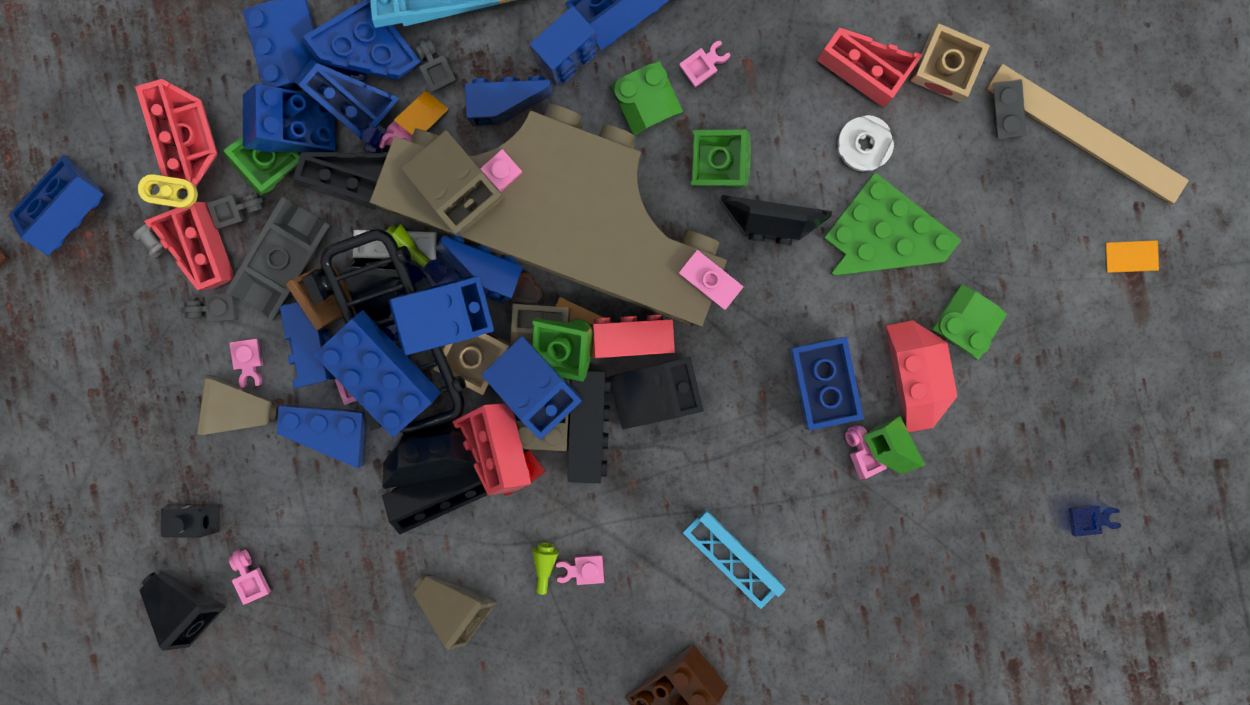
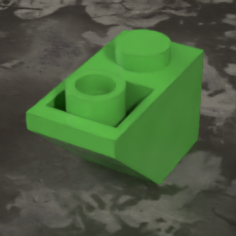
M901 416L879 423L863 435L875 460L900 474L925 465Z

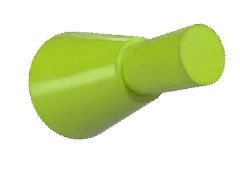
M401 223L397 227L392 224L386 232L393 236L398 247L406 246L411 258L420 266L424 267L430 259L416 248L417 245Z
M541 542L538 543V546L532 548L537 576L536 593L543 595L547 594L548 578L553 570L559 550L554 548L552 543Z

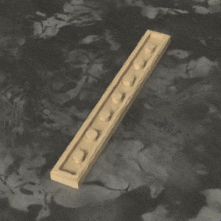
M1000 65L986 87L988 91L993 93V83L1022 79L1025 114L1167 203L1175 204L1188 183V179L1006 65Z

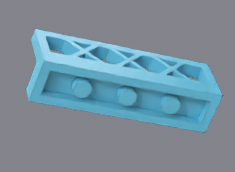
M706 509L683 531V534L760 609L775 595L779 597L786 590L784 585ZM702 522L710 530V540H698L691 532ZM713 534H714L719 540H713ZM703 544H710V551ZM713 544H724L729 549V559H717L713 555ZM733 553H734L739 559H733ZM723 563H729V569ZM733 563H744L749 568V578H737L733 574ZM752 572H753L758 578H752ZM742 582H749V589ZM752 582H763L770 589L761 600L753 594Z

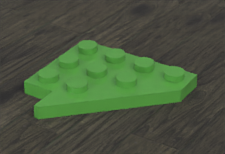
M876 172L870 177L823 238L844 254L843 258L830 273L833 276L942 263L948 259L962 241Z

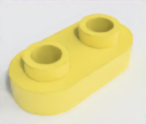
M150 174L143 177L138 184L140 197L152 204L188 208L196 202L198 197L195 185L184 179ZM158 185L160 188L159 193L154 195L152 188ZM183 189H186L188 193L185 199L180 198V192Z

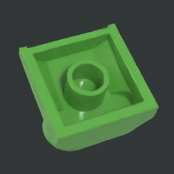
M660 61L646 65L623 76L610 85L633 135H637L643 130L672 116L683 113L668 80L667 73Z
M693 130L694 146L691 186L747 187L751 164L749 131Z
M243 136L223 150L225 157L234 170L260 195L271 192L280 180L297 167L300 158L297 152H266L243 148Z
M960 284L931 328V331L975 360H979L982 354L990 348L991 340L1007 313L978 292Z
M534 318L532 324L534 325L533 347L563 378L583 382L587 376L591 360L593 331L590 325L580 319L567 323Z

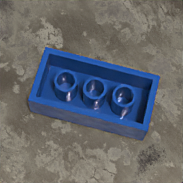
M363 310L314 354L326 369L392 437L397 435L432 404L441 393Z

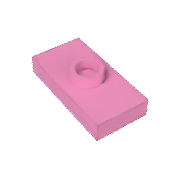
M696 250L678 273L724 310L727 309L744 287L698 250Z

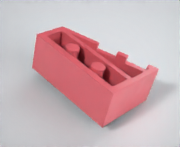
M839 28L817 61L884 108L893 99L923 54L916 52L912 54L898 49V46L892 44L884 45L872 41L873 38Z
M195 202L191 207L175 208L144 221L161 239L160 243L164 248L172 253L177 260V265L197 290L215 289L230 283L235 276L218 229L215 228L206 203L208 202Z
M648 315L647 321L638 322L637 316L620 317L621 323H611V318L594 319V324H590L593 331L591 358L675 353L673 319L663 320V315Z
M506 403L483 405L452 421L455 428H460L467 441H464L463 445L466 451L471 450L477 462L474 464V468L487 495L513 492L531 485L529 470L516 425V418Z

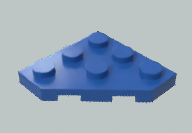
M370 0L361 1L307 33L302 38V42L318 63L398 80L421 64L419 58L393 25L374 27Z

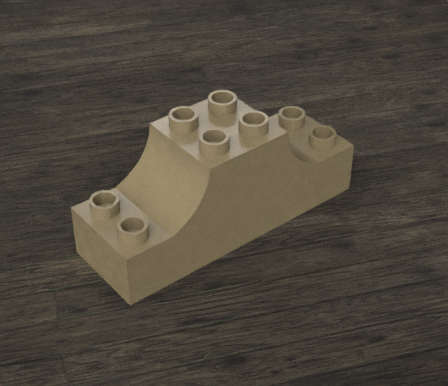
M548 104L545 115L530 111L522 127L501 146L483 154L469 156L480 169L503 149L523 173L500 192L505 199L462 234L460 238L466 242L484 246L498 254L510 256L522 263L694 327L703 326L712 300L678 273L696 250L700 251L722 270H724L727 260L715 256L720 244L717 240L687 230L682 243L669 239L651 220L642 203L638 189L637 174L640 167L641 152L634 150L635 144L633 142L635 135L607 124H603L599 136L581 130L583 126L579 123L581 115L567 108ZM415 128L411 142L394 136L370 203L391 214L448 235H455L401 169L438 136Z

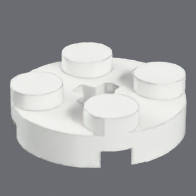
M870 115L857 117L849 121L840 131L837 141L839 157L842 158L848 167L861 172L873 171L885 164L894 149V141L888 125L880 118ZM867 136L870 138L869 143L873 146L872 149L867 148L863 151L860 149L861 145L858 141L859 139H865Z

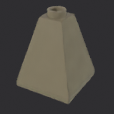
M206 375L197 434L207 435L267 425L269 421H275L277 405L272 404V401L234 384L212 375Z
M422 575L413 587L416 590L413 593L414 597L447 650L465 646L497 603L492 598L435 576Z

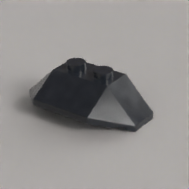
M722 195L719 202L741 233L749 235L748 240L765 242V237L776 239V244L792 246V241L797 242L832 216V211L727 195Z
M453 422L412 434L402 433L383 462L382 487L387 489L476 472L474 464L477 462L472 451H466L463 442L467 441L460 428H455Z

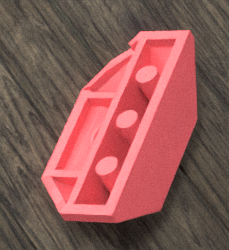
M163 79L136 86V92L161 175L190 181L196 187L218 155L202 100Z
M913 320L885 325L903 422L908 432L933 428L957 398L948 343Z

